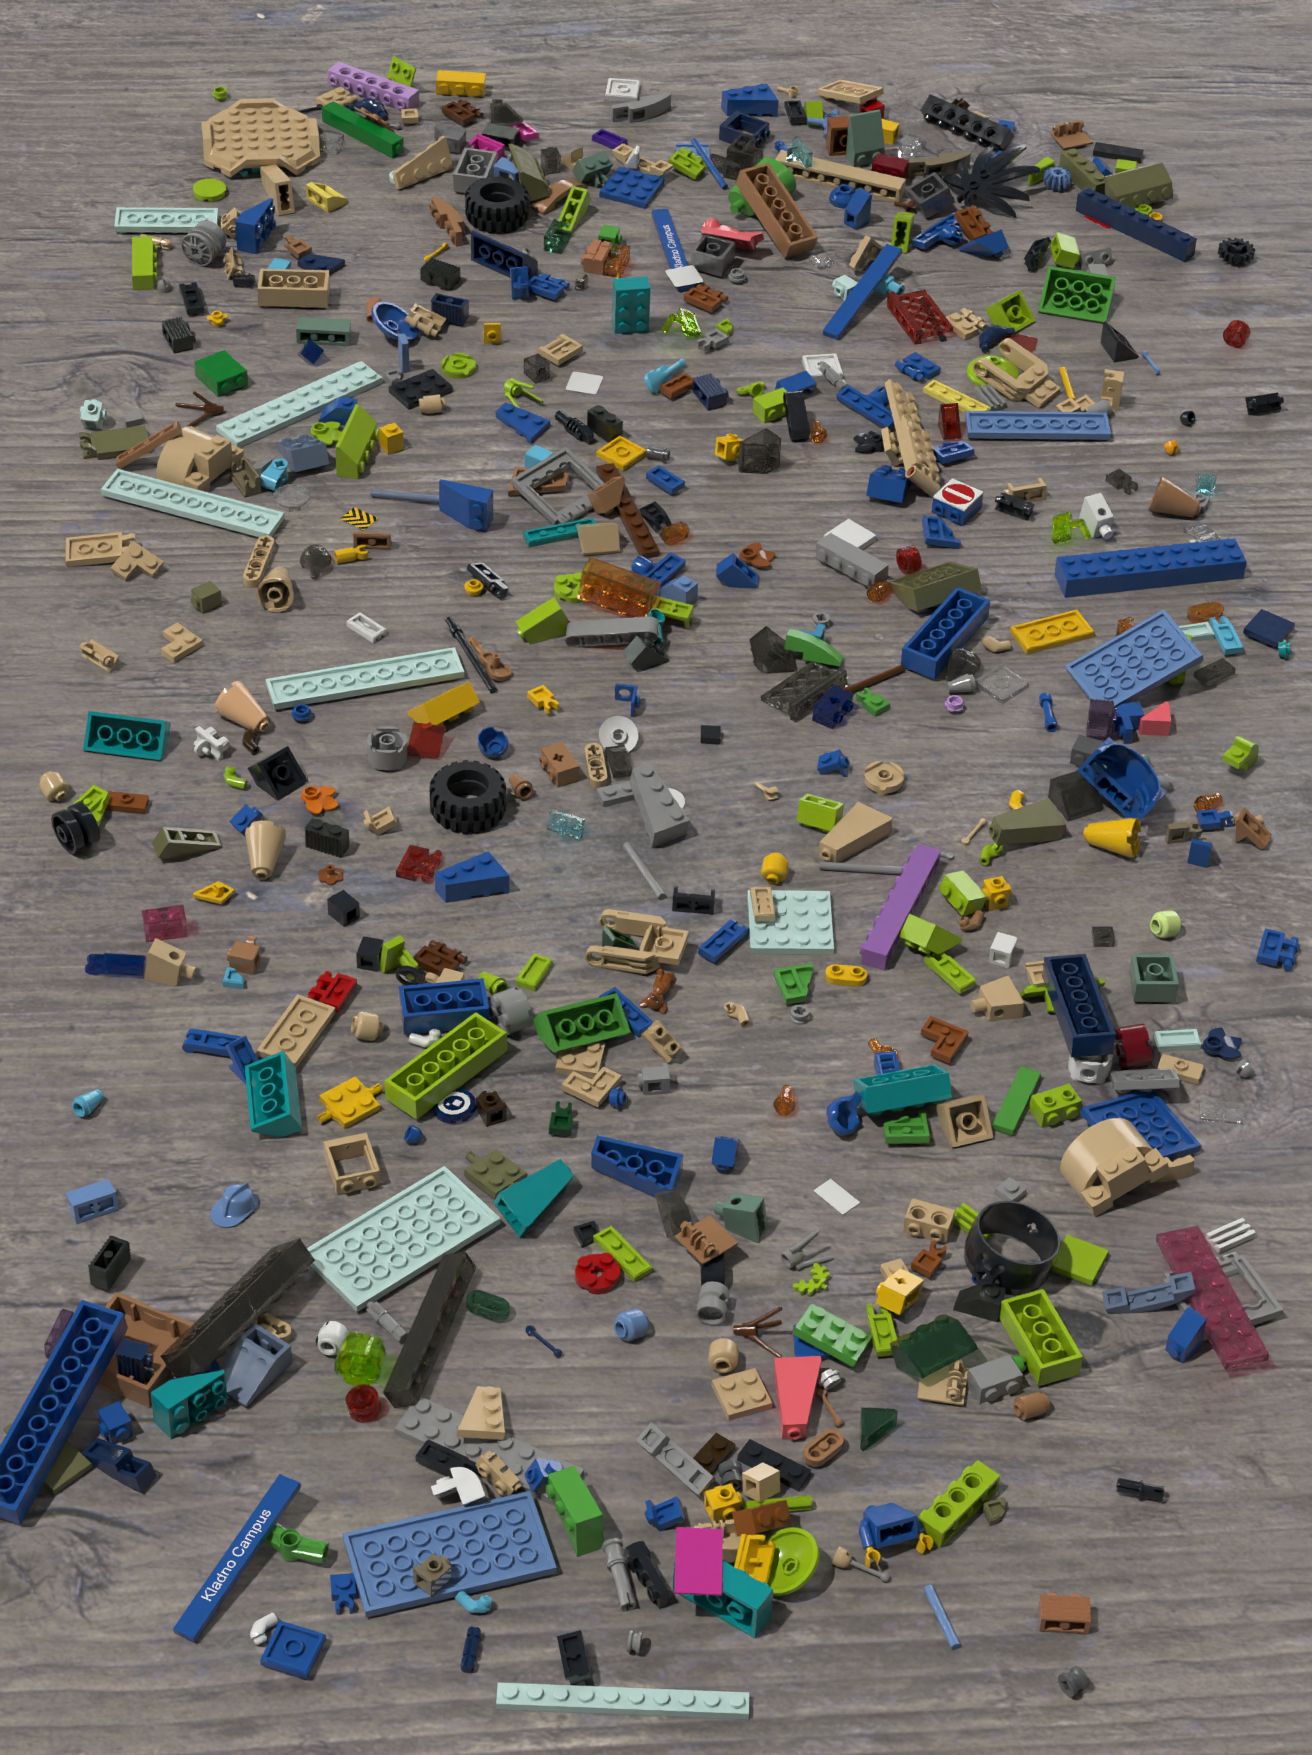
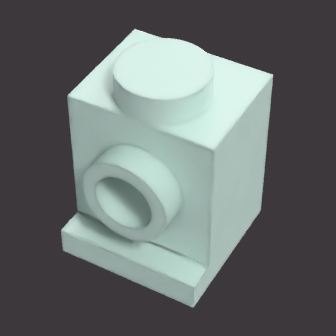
M844 274L833 281L834 294L845 301L858 282Z

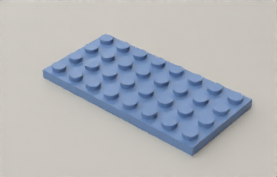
M531 1491L342 1533L344 1546L355 1577L365 1617L456 1597L460 1591L469 1594L557 1573V1567ZM434 1553L438 1557L443 1555L448 1558L451 1563L452 1579L434 1595L430 1596L413 1583V1568L416 1565H421Z

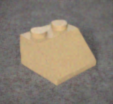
M972 1095L936 1104L940 1126L951 1147L993 1138L985 1095Z

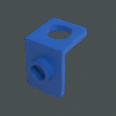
M615 684V700L631 702V717H634L635 708H639L640 696H637L638 686ZM626 689L630 692V695L622 696L619 691Z

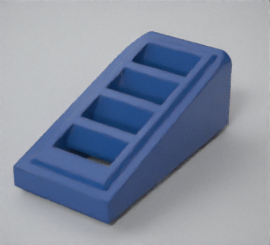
M895 1051L875 1053L874 1067L877 1075L900 1071Z

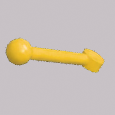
M444 242L442 247L429 256H425L424 261L427 262L443 249L447 250L449 244Z

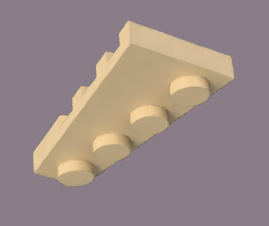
M441 136L438 138V141L430 144L422 153L419 152L415 155L414 159L407 161L392 172L396 189H402L453 168L446 136Z

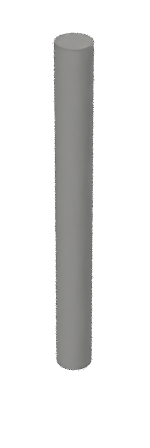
M624 843V849L658 899H664L666 894L631 843Z
M820 861L819 870L901 875L900 866Z

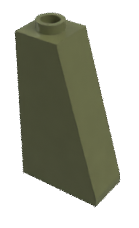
M1045 799L994 816L989 826V835L996 845L1061 840L1066 824L1051 800Z

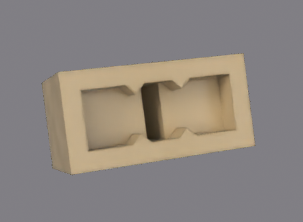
M912 1198L905 1216L903 1232L946 1244L954 1224L955 1210Z

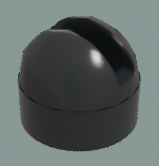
M1193 411L1183 412L1180 416L1182 424L1193 425L1195 423V413Z

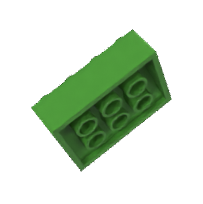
M1048 266L1038 313L1104 323L1107 321L1111 308L1116 277Z

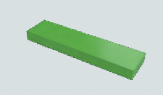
M1023 1066L1020 1067L993 1122V1130L1013 1136L1040 1080L1041 1072Z

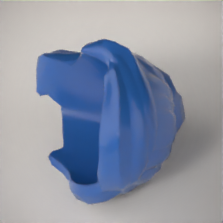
M854 1092L852 1096L840 1097L827 1107V1122L830 1128L840 1136L853 1133L860 1123L856 1111L861 1102L859 1092Z

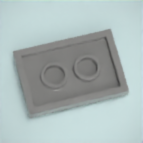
M1174 1068L1109 1072V1079L1114 1090L1120 1093H1128L1132 1089L1150 1092L1152 1089L1161 1088L1162 1091H1172L1174 1088H1180L1179 1077Z

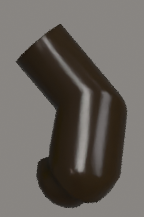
M247 729L243 735L242 745L255 755L260 750L259 746L253 742L257 739L255 736H258L256 730Z

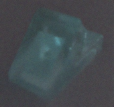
M795 136L787 149V162L798 160L805 168L812 167L813 152Z
M1196 473L1195 493L1212 497L1214 495L1217 475Z

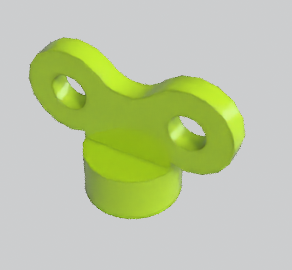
M755 382L750 384V386L739 387L736 391L737 394L749 393L751 396L757 397L763 395L765 383Z

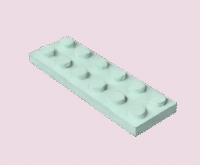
M117 207L114 229L115 232L189 233L200 221L208 220L217 224L218 208Z

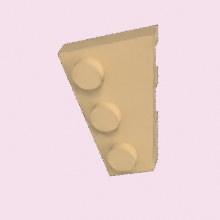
M477 1386L459 1425L456 1437L504 1440L505 1428L501 1388Z

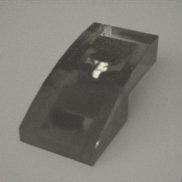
M712 153L710 159L719 173L723 174V178L737 181L740 165L726 157Z

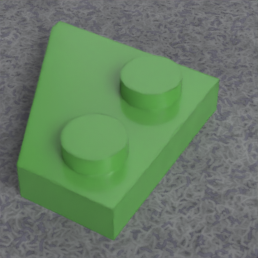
M813 963L774 970V978L786 1005L807 1000L813 973Z

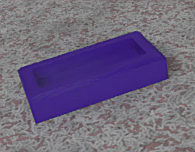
M600 129L592 135V141L610 149H615L622 143L628 145L627 139L604 129Z

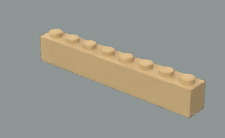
M781 150L775 159L784 164L793 173L795 179L832 188L839 187L841 184H847L856 191L858 188H862L872 194L874 198L891 202H900L905 193L906 179L784 150Z

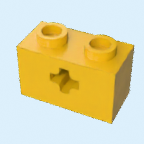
M900 1268L894 1274H890L886 1281L880 1282L876 1290L878 1295L876 1304L901 1315L918 1300L924 1279Z

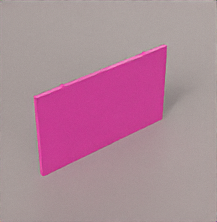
M676 1527L674 1594L722 1596L723 1529Z

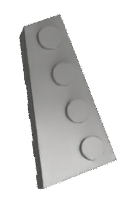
M651 763L633 768L630 786L636 804L639 806V813L641 819L643 818L646 833L649 835L651 848L687 835L689 819Z

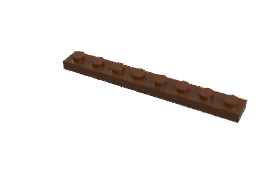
M614 463L596 466V472L604 483L620 476ZM624 484L620 504L615 509L639 556H644L648 559L659 557V549Z

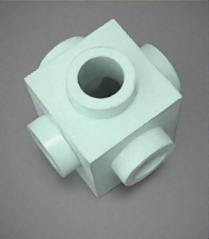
M95 399L91 401L85 400L84 406L80 408V420L83 427L102 429L103 421L107 418V410L103 402Z

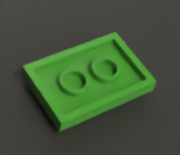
M812 1303L792 1333L852 1367L855 1366L872 1338L871 1335L862 1329L856 1328Z

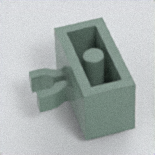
M603 151L578 160L572 172L579 182L585 183L594 180L595 187H599L601 184L599 180L604 185L608 181L605 175L608 174L613 163L607 153Z

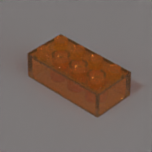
M590 557L582 570L577 598L630 618L646 617L659 595L661 582Z

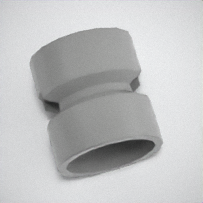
M712 1281L700 1287L699 1302L696 1310V1317L700 1322L712 1326L724 1322L729 1299V1290L724 1284Z

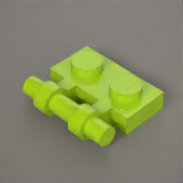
M683 147L676 151L668 160V163L672 164L674 168L694 180L704 171V168H708L701 156L698 157L693 154L692 150Z

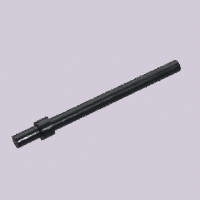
M447 617L445 622L450 628L449 632L457 639L489 692L495 693L497 688L464 638L462 629L454 622L452 617Z

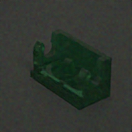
M557 219L552 221L544 235V251L562 254L572 235V232L562 229V227L569 228L570 225L568 223L557 221Z

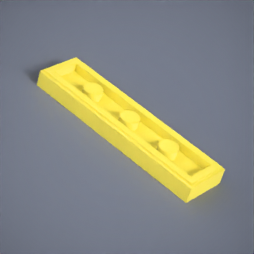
M932 380L923 387V393L964 413L965 411H991V407L936 380Z

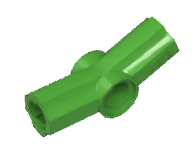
M276 1523L264 1541L281 1552V1557L288 1562L304 1559L325 1563L328 1557L329 1542L302 1537L297 1530L285 1529L278 1523Z

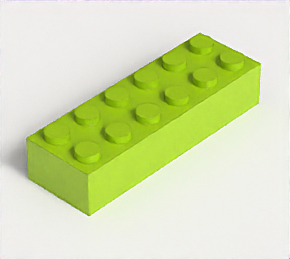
M475 1012L384 1080L386 1100L417 1120L436 1106L442 1099L507 1052V1032Z

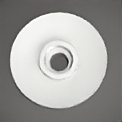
M613 716L605 720L601 725L599 740L603 748L608 752L616 755L626 754L635 747L638 741V730L630 719L624 716ZM620 734L622 738L616 740L614 735Z

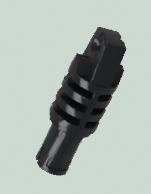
M562 410L555 413V420L564 425L565 430L588 444L594 441V434L591 429L576 417H570Z

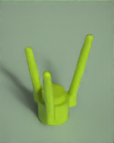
M513 378L507 380L504 384V395L518 408L520 407L512 396H518L521 393L541 403L543 402L541 398L521 387L534 389V386Z

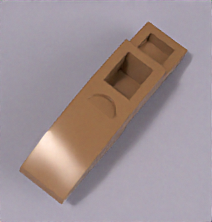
M435 196L431 197L432 204H429V210L434 215L435 223H438L440 229H445L449 232L450 240H453L456 247L462 246V236H464L463 218L447 202Z

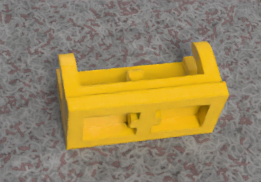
M741 1534L734 1567L747 1572L749 1576L767 1584L776 1544L773 1541H765V1535Z

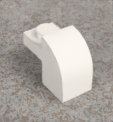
M464 1467L451 1468L453 1478L450 1479L449 1476L436 1481V1485L431 1486L434 1496L438 1499L458 1491L464 1506L490 1499L482 1479Z

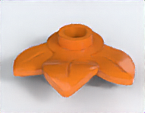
M307 786L301 793V799L306 803V809L313 814H320L322 810L332 811L338 807L337 801L332 797L336 792V789L333 787L321 786L317 788L315 786Z

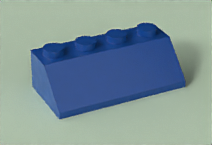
M484 978L399 986L404 1035L427 1033L432 1029L439 1031L453 1030L475 1012L489 1020V1005Z

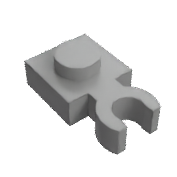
M715 329L705 334L704 338L699 339L697 347L703 346L704 352L710 350V347L716 349L728 343L729 336Z

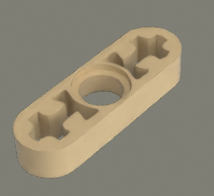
M597 743L587 744L584 757L589 784L596 789L605 787L607 785V770L602 746ZM598 764L600 767H592L591 765Z

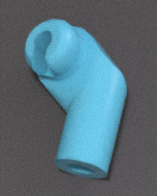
M460 1591L455 1597V1600L469 1613H486L491 1609L492 1599L488 1595L480 1596L479 1600H473L464 1591Z

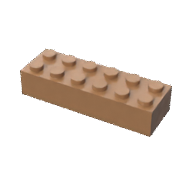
M769 162L740 170L736 185L784 258L812 251L818 236Z

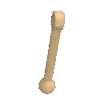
M981 818L974 830L967 837L962 838L961 844L964 846L969 845L970 839L982 826L987 824V820Z

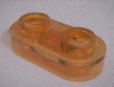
M1218 602L1193 605L1188 608L1187 618L1193 623L1206 622L1212 617L1220 619L1223 616L1224 606Z

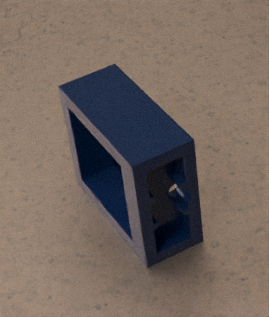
M735 111L719 126V140L753 151L769 138L770 123ZM738 129L753 133L754 135L746 134L744 132L738 131Z

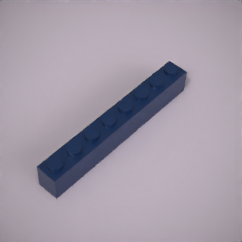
M1087 187L1078 193L1077 212L1183 262L1194 256L1197 238L1171 227L1147 214H1143Z

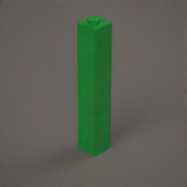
M334 101L322 107V122L392 159L404 152L403 137Z

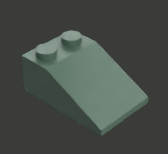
M880 110L849 115L846 158L853 167L870 165L878 153L884 154L885 151Z

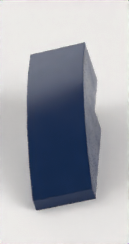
M96 1438L81 1453L92 1465L111 1478L140 1492L157 1477L151 1462L134 1457L131 1449Z

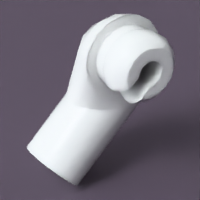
M432 1029L429 1031L428 1036L411 1033L409 1043L424 1048L429 1047L441 1039V1032L437 1029Z

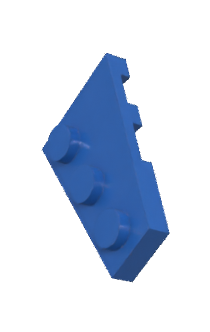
M506 402L496 410V418L508 427H513L519 436H525L530 444L550 427V420Z

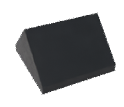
M1105 321L1103 323L1100 343L1112 361L1117 363L1137 359L1139 355L1126 337Z

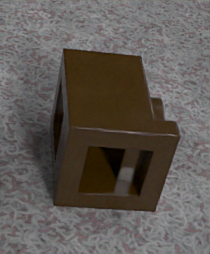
M483 1091L476 1097V1110L486 1127L507 1120V1105L502 1102L496 1091L491 1093Z

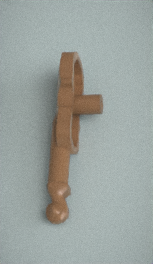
M474 636L469 638L468 642L479 654V661L487 668L486 672L496 681L508 680L511 677L512 670L507 664L500 662V655L495 652L485 651L481 643Z

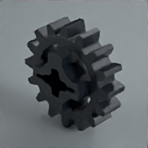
M1235 237L1234 240L1228 238V241L1223 240L1222 243H1219L1218 254H1220V258H1224L1223 261H1230V264L1238 265L1240 262L1245 264V261L1250 262L1251 259H1254L1255 248H1253V244H1249V241L1244 242L1243 238L1238 239Z

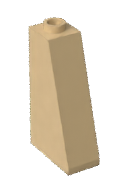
M277 165L260 167L262 185L269 198H273V206H275L277 214L295 213L291 180Z
M857 802L820 841L818 857L828 862H842L891 833L892 817Z

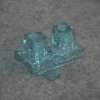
M551 809L549 811L547 830L557 832L559 836L567 835L577 839L583 837L584 817L573 816L560 810Z

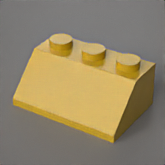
M469 681L407 711V714L425 730L431 727L435 730L444 726L443 721L448 719L451 722L459 718V713L464 712V714L475 710L474 705L480 703Z

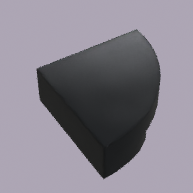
M595 1221L574 1226L573 1232L582 1248L593 1241V1235L596 1234Z

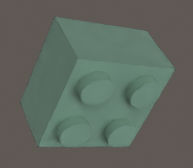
M1132 954L1129 977L1133 1001L1176 1002L1179 983L1174 954Z

